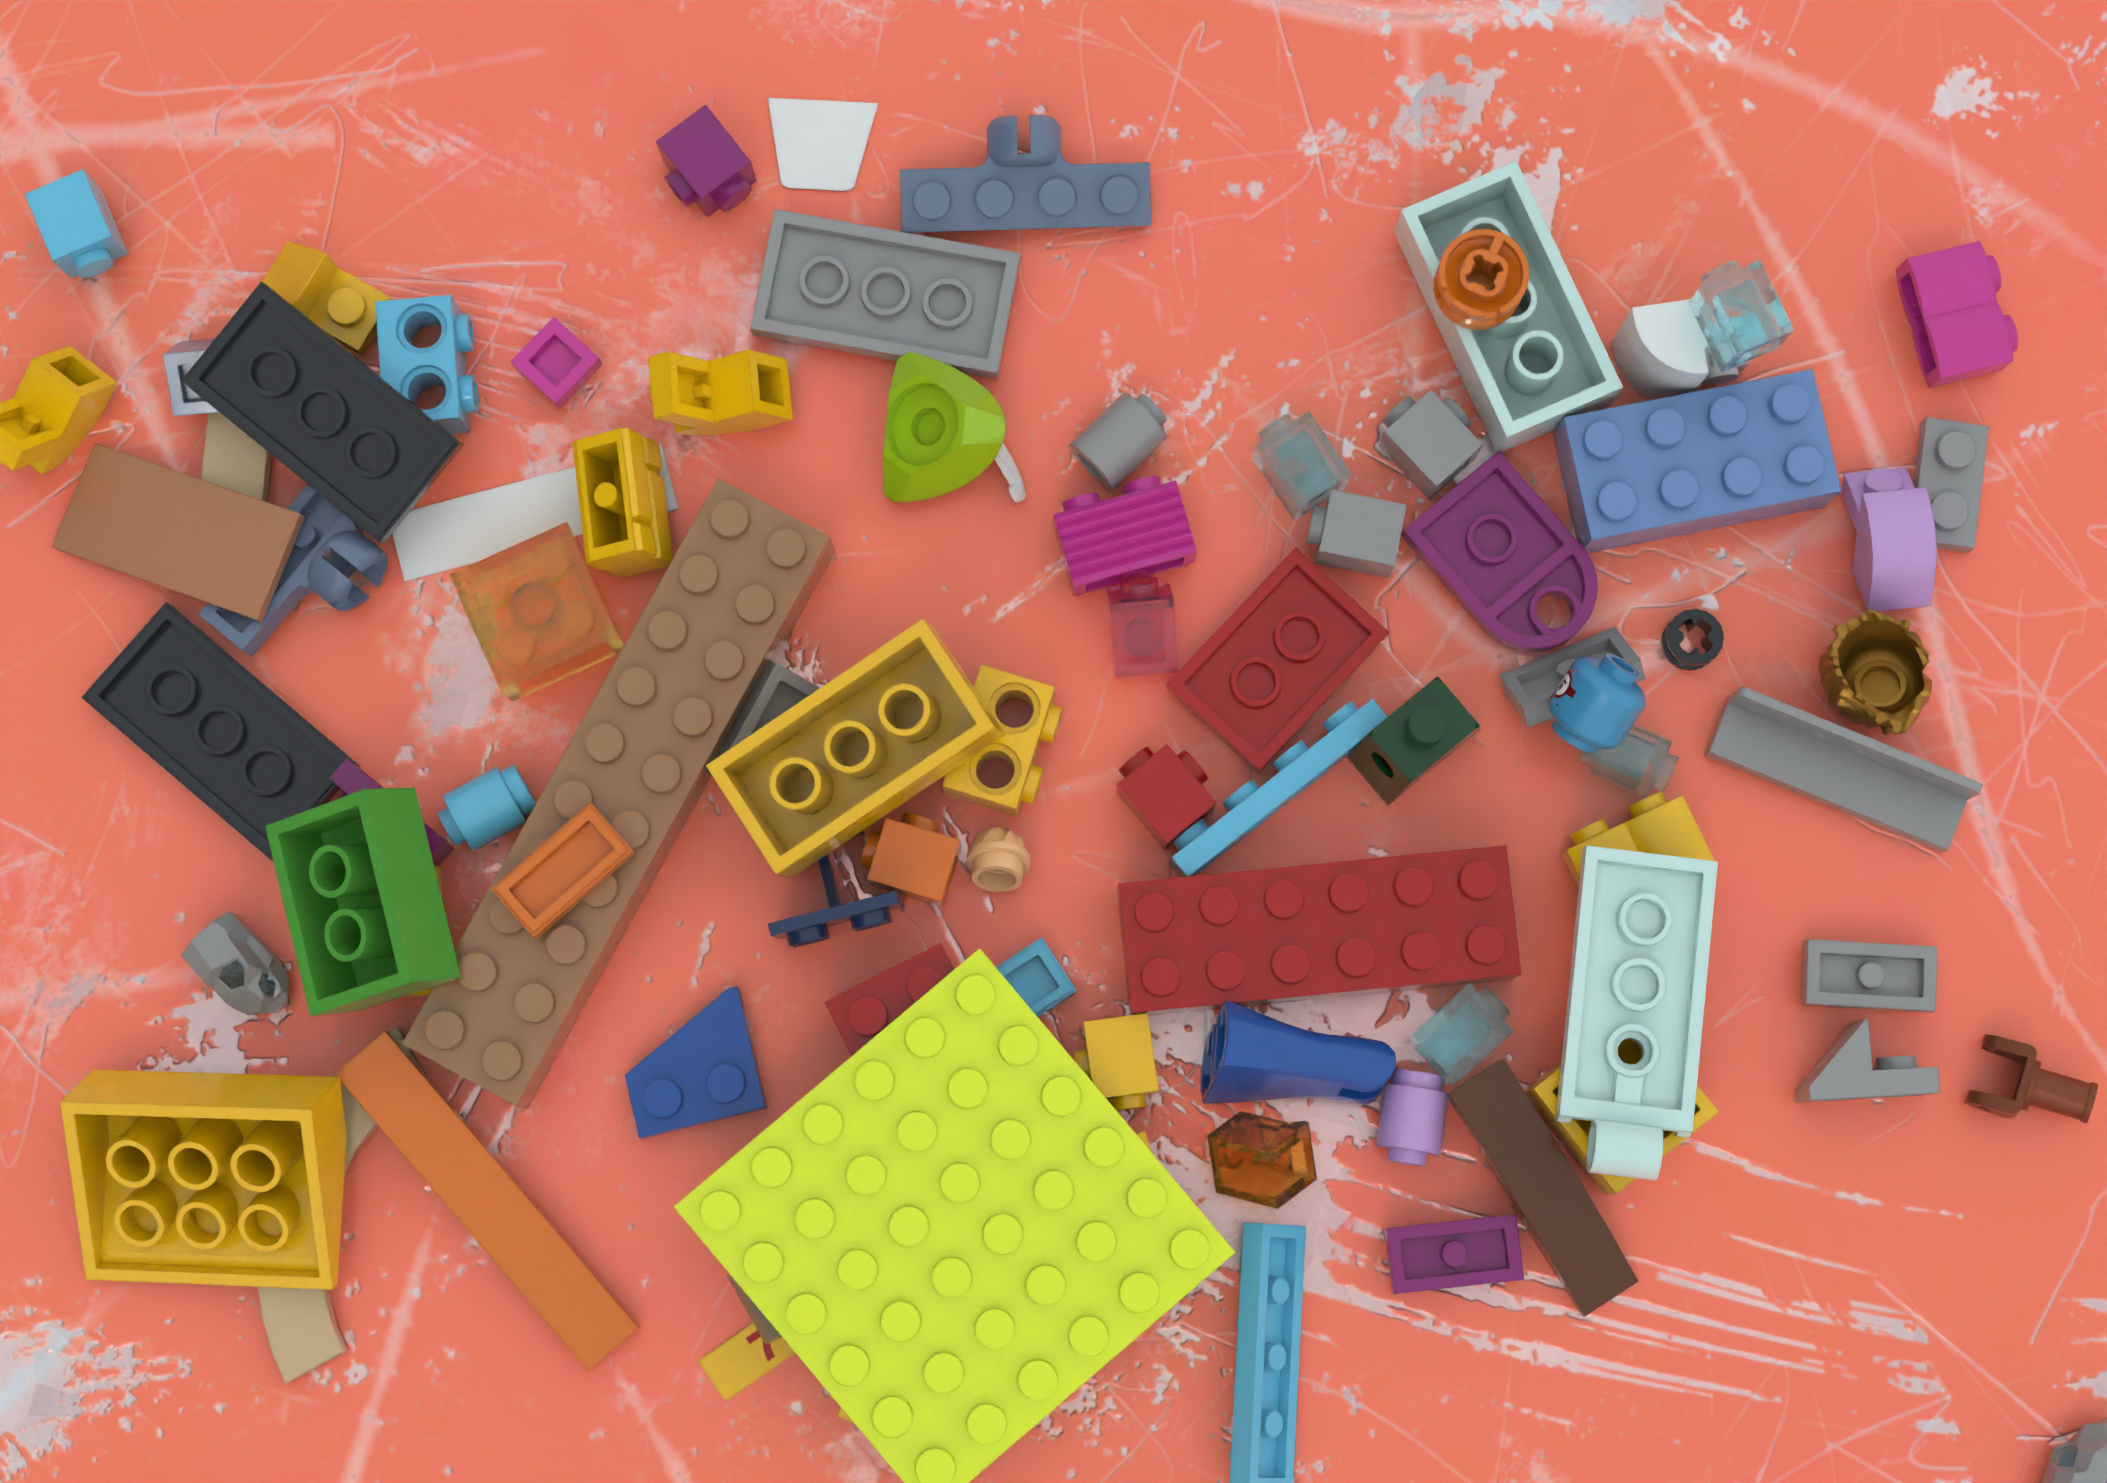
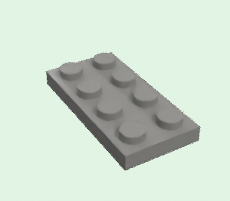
M775 209L750 329L752 335L893 361H897L899 357L907 352L917 353L948 364L965 374L998 379L1021 262V253Z

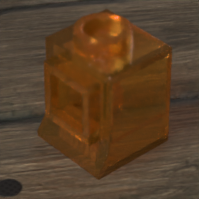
M1240 1111L1207 1135L1216 1193L1279 1209L1317 1180L1309 1122L1307 1121L1284 1122Z

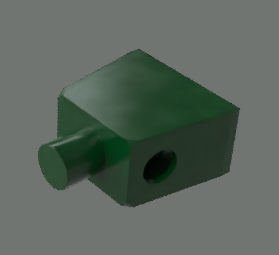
M1437 676L1371 730L1347 758L1386 805L1389 806L1480 731L1481 728L1472 715ZM1377 753L1387 761L1393 773L1383 765Z

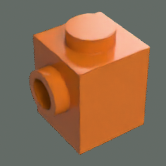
M904 812L901 822L886 818L882 832L870 831L863 850L860 867L870 869L867 877L870 886L890 892L897 891L899 895L943 908L962 849L961 841L939 834L940 823L923 816Z

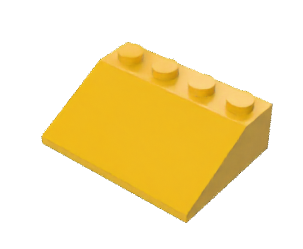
M93 1069L60 1101L86 1280L333 1290L338 1284L347 1142L340 1077Z

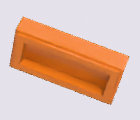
M590 802L495 884L491 890L528 933L537 940L636 853Z

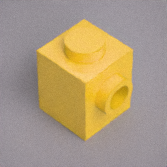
M1148 1013L1083 1022L1086 1050L1074 1051L1075 1062L1116 1111L1147 1107L1145 1095L1155 1094L1159 1091Z

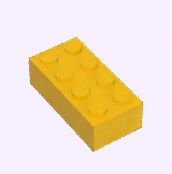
M921 619L711 761L706 767L775 874L792 879L1000 739L1005 733L937 630L926 620Z

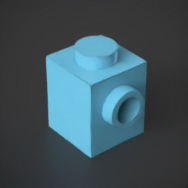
M84 169L25 193L52 261L70 278L75 276L86 278L99 275L113 266V260L128 254L101 188Z

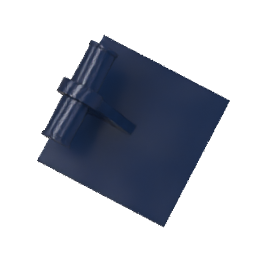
M864 830L858 833L856 836H864ZM829 854L819 860L830 908L768 923L771 937L777 939L787 937L789 947L793 946L795 948L830 939L828 926L850 921L852 930L857 932L892 923L890 910L902 908L903 906L897 891L841 905Z

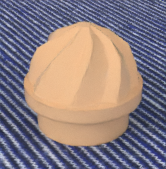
M998 826L989 828L977 835L967 852L966 863L972 871V881L976 886L992 892H1008L1022 885L1023 875L1030 869L1031 856L1025 849L1022 836L1014 834L1011 829H1004Z

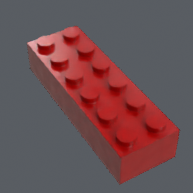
M1506 845L1118 883L1117 896L1130 1015L1148 1013V1016L1215 1010L1221 1009L1226 1000L1246 1007L1509 981L1522 975Z

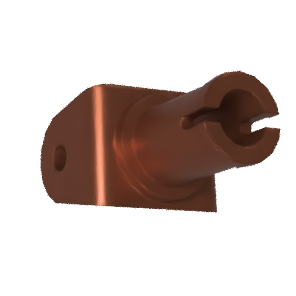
M1985 1034L1983 1036L1981 1049L2023 1063L2013 1100L1981 1091L1969 1090L1964 1102L1965 1104L2009 1119L2014 1118L2021 1109L2027 1111L2029 1105L2079 1119L2080 1122L2087 1124L2098 1090L2097 1083H2088L2040 1068L2041 1061L2036 1060L2037 1051L2030 1044L1995 1035Z

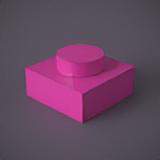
M555 317L511 360L513 367L559 409L602 365L600 358Z

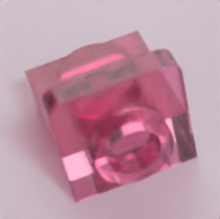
M1133 576L1122 579L1118 587L1107 588L1115 678L1177 673L1179 670L1175 609L1169 583H1158V579L1152 576Z

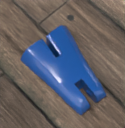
M1226 1000L1218 1013L1216 1024L1212 1025L1205 1040L1200 1075L1202 1102L1209 1104L1285 1098H1320L1370 1104L1377 1100L1383 1086L1391 1078L1397 1064L1396 1056L1392 1048L1383 1041L1329 1035L1304 1030Z

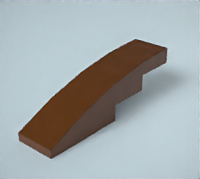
M1504 1058L1446 1094L1481 1148L1479 1150L1480 1154L1513 1203L1512 1209L1583 1317L1639 1282L1574 1169Z

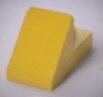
M290 241L286 242L262 281L337 342L363 357L377 336L375 302L393 300L388 295L338 268L331 257L323 251Z

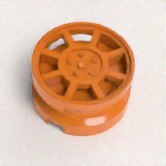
M1476 229L1463 233L1447 246L1437 267L1433 282L1436 303L1442 313L1460 327L1470 330H1487L1497 327L1514 314L1527 289L1529 282L1528 261L1521 247L1504 233L1491 229Z

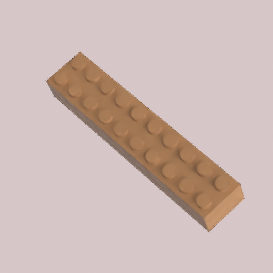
M719 478L717 479L455 948V954L461 977L433 987L402 1043L403 1045L513 1105L529 1108L712 775L707 773L708 768L706 765L717 756L767 661L775 662L835 554L830 536ZM591 802L636 854L536 940L501 902L491 888Z

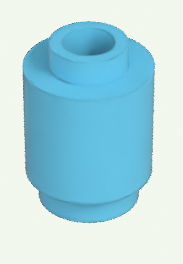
M514 764L502 771L496 766L442 795L447 808L437 814L455 846L467 841L470 848L475 851L525 824L527 821L526 815L532 812L536 801Z

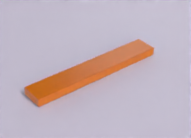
M388 1031L380 1034L335 1073L336 1077H340V1081L588 1372L640 1327Z

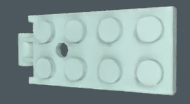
M1587 845L1582 849L1555 1122L1571 1123V1119L1592 1121L1586 1154L1588 1173L1656 1181L1662 1162L1663 1130L1674 1131L1675 1137L1690 1138L1693 1132L1718 861ZM1624 1039L1635 1040L1641 1046L1642 1056L1636 1064H1626L1619 1058L1618 1046Z

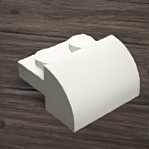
M1696 298L1631 308L1611 342L1616 364L1624 379L1638 393L1654 400L1695 392L1700 384L1716 385L1737 379L1739 377L1738 372L1743 371L1752 361V358L1768 340L1764 314L1700 323Z

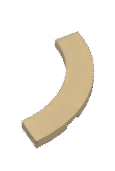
M396 1027L389 1033L423 1071L413 1050L402 1044L405 1039L402 1029ZM341 1082L347 1134L346 1172L363 1142L368 1140L379 1126ZM258 1287L266 1334L285 1384L291 1383L348 1351L336 1322L329 1290Z

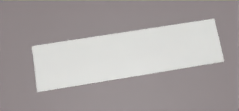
M659 444L662 470L659 476L664 478L667 510L669 512L678 509L662 444ZM575 467L411 510L392 533L404 582L582 535Z

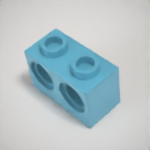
M451 295L375 302L380 377L416 406L419 395L427 387L433 385L446 387L445 398L439 406L429 410H421L450 434L469 433V413L479 411L476 378L474 374L466 375L465 352L474 351L475 346L473 323L470 314H462V311ZM438 325L442 328L441 336L434 345L427 348L413 346L414 337L422 327Z

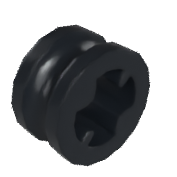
M1685 610L1675 616L1662 632L1661 647L1664 656L1675 667L1688 671L1703 668L1718 655L1723 647L1724 634L1720 623L1713 615L1704 610ZM1686 625L1688 632L1695 626L1703 630L1706 635L1700 643L1706 650L1704 654L1699 655L1698 648H1695L1690 653L1681 648L1679 644L1685 636L1679 630L1680 626Z

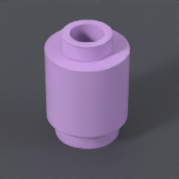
M1394 1069L1391 1084L1384 1085L1376 1146L1388 1149L1387 1161L1426 1167L1427 1155H1441L1448 1104L1446 1096L1448 1093L1443 1092L1444 1076L1413 1070Z

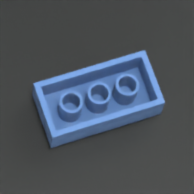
M1813 369L1563 417L1553 434L1575 537L1587 553L1824 508L1841 492Z

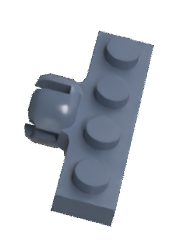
M1017 115L1001 116L993 119L987 127V157L984 164L977 167L900 169L902 232L1151 226L1150 162L1072 164L1065 162L1061 153V127L1054 117L1047 115H1029L1031 153H1018Z
M307 485L287 508L305 516V519L263 623L208 603L198 613V615L251 657L255 655L298 602L308 594H317L333 608L339 611H348L359 607L370 598L349 579L355 570L378 588L386 575L388 563L384 551L364 535L363 529L310 485Z

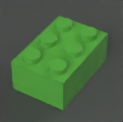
M415 788L363 789L265 826L310 1016L362 1011L461 977Z

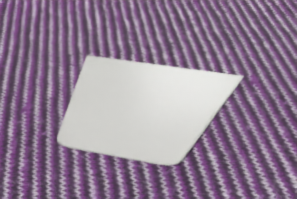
M768 98L781 184L793 189L833 191L853 189L878 103Z

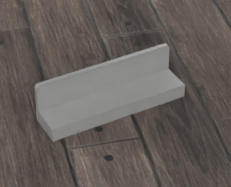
M1740 687L1727 698L1705 753V756L1939 852L1949 850L1967 800L1979 795L1983 784L1746 687Z

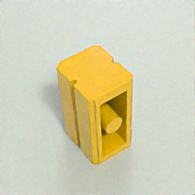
M618 428L572 442L586 564L596 569L604 570V572L617 578L629 577L668 567L673 559L664 478L659 476L662 470L659 443L648 437H642V434L630 428Z

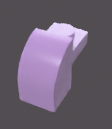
M1906 467L1895 469L1879 468L1871 471L1844 473L1841 493L1857 532L1852 573L1867 611L1868 609L1886 611L1931 606L1936 574L1937 546L1933 511L1926 487L1915 488Z

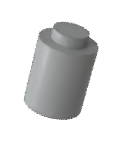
M1123 393L1069 444V448L1079 463L1101 485L1112 491L1167 439L1166 433L1161 427L1167 421V418L1160 408L1146 395L1141 393L1135 399L1131 395Z

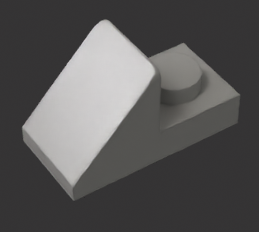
M1867 1018L1857 1020L1844 1030L1795 1089L1796 1103L1922 1096L1940 1093L1938 1067L1917 1068V1059L1913 1055L1876 1058L1877 1070H1873Z

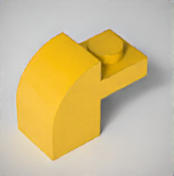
M70 345L32 358L14 397L0 403V464L6 465L12 471L30 465L41 475L57 467L74 452L95 427L118 383Z
M749 349L710 361L669 351L648 357L650 373L649 393L653 405L654 419L675 423V433L711 436L748 432L793 420L788 363L785 358Z

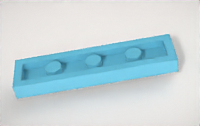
M1373 698L1360 709L1352 701L1344 705L1322 724L1328 732L1326 736L1310 748H1308L1303 740L1299 741L1273 763V766L1279 773L1259 788L1252 779L1223 802V805L1229 812L1209 827L1201 819L1182 833L1173 842L1179 852L1171 858V867L1179 877L1196 876L1348 756L1363 738L1388 716Z
M1243 1222L1232 1445L1230 1451V1483H1293L1306 1226Z

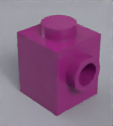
M706 104L656 141L662 160L671 171L664 176L669 187L684 206L688 207L693 202H696L707 217L718 209L726 212L738 206L750 194L752 190L750 185L757 181L750 159Z

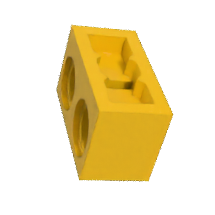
M981 664L974 688L1005 735L946 774L942 787L946 795L1017 816L1022 801L1033 804L1044 768L1033 764L1040 742L1053 743L1063 707L1053 705L1055 687ZM1010 698H1021L1031 705L1033 709L1032 718L1027 724L1018 728L1005 726L996 716L1001 703ZM990 758L1005 759L1014 769L1012 780L1002 788L993 789L986 787L977 777L981 764Z

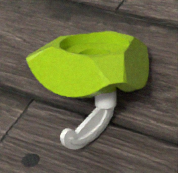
M907 352L899 357L895 364L888 398L883 449L884 495L893 502H912L941 496L966 485L979 476L995 460L1010 485L1009 493L1013 500L1017 503L1025 500L1026 493L1022 477L1013 458L1003 444L1006 420L1004 412L994 396L965 373L941 361Z

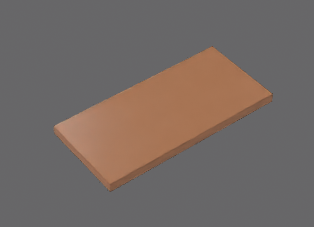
M94 443L52 547L263 623L305 516Z

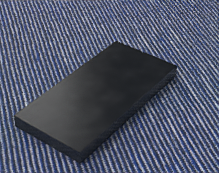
M262 281L181 380L380 543L387 541L464 445Z
M168 602L159 609L81 697L272 861L273 857L265 826L328 803L340 789L330 779L332 774L346 759L358 767L360 766Z

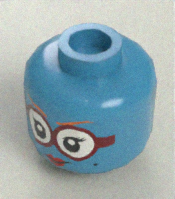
M1606 653L1602 660L1586 656L1575 660L1548 701L1550 713L1555 719L1552 723L1553 730L1563 740L1587 753H1595L1598 748L1613 749L1622 743L1646 706L1645 694L1635 682L1639 672L1627 661L1610 653Z

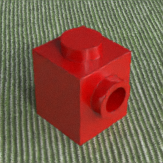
M1166 744L1154 754L1147 746L1130 758L1118 770L1124 779L1117 784L1116 793L1164 850L1173 845V842L1192 825L1213 812L1216 806V801L1202 786L1208 780V776L1186 750L1176 755L1169 745Z

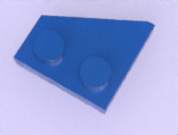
M736 986L725 990L625 1074L640 1139L767 1108L739 987Z

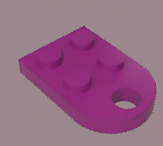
M1497 451L1408 525L1401 533L1403 539L1482 630L1494 641L1507 648L1521 652H1543L1559 647L1572 639L1581 630L1595 607L1598 582L1595 567L1587 551L1500 451ZM1550 595L1563 599L1570 609L1569 623L1561 628L1545 626L1539 620L1536 613V605L1539 599Z

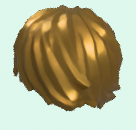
M1868 609L1867 613L1863 612L1858 618H1850L1846 625H1836L1833 631L1837 635L1827 646L1826 653L1820 656V683L1824 687V692L1828 695V704L1838 709L1842 716L1850 717L1855 724H1865L1869 728L1880 726L1884 735H1888L1891 732L1893 734H1906L1918 718L1922 708L1928 703L1932 692V681L1923 673V670L1930 662L1928 658L1929 652L1922 644L1919 635L1909 630L1910 620L1896 621L1888 615Z

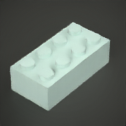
M1517 161L1400 211L1394 234L1496 452L1500 451L1502 453L1556 430L1563 417L1602 410L1612 405L1622 390L1623 385ZM1476 229L1496 230L1512 238L1523 250L1529 265L1528 286L1516 311L1501 325L1487 330H1470L1450 321L1438 307L1433 291L1434 276L1447 246L1461 234Z

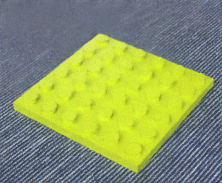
M980 948L674 1206L677 1212L904 1483H969L1236 1253Z

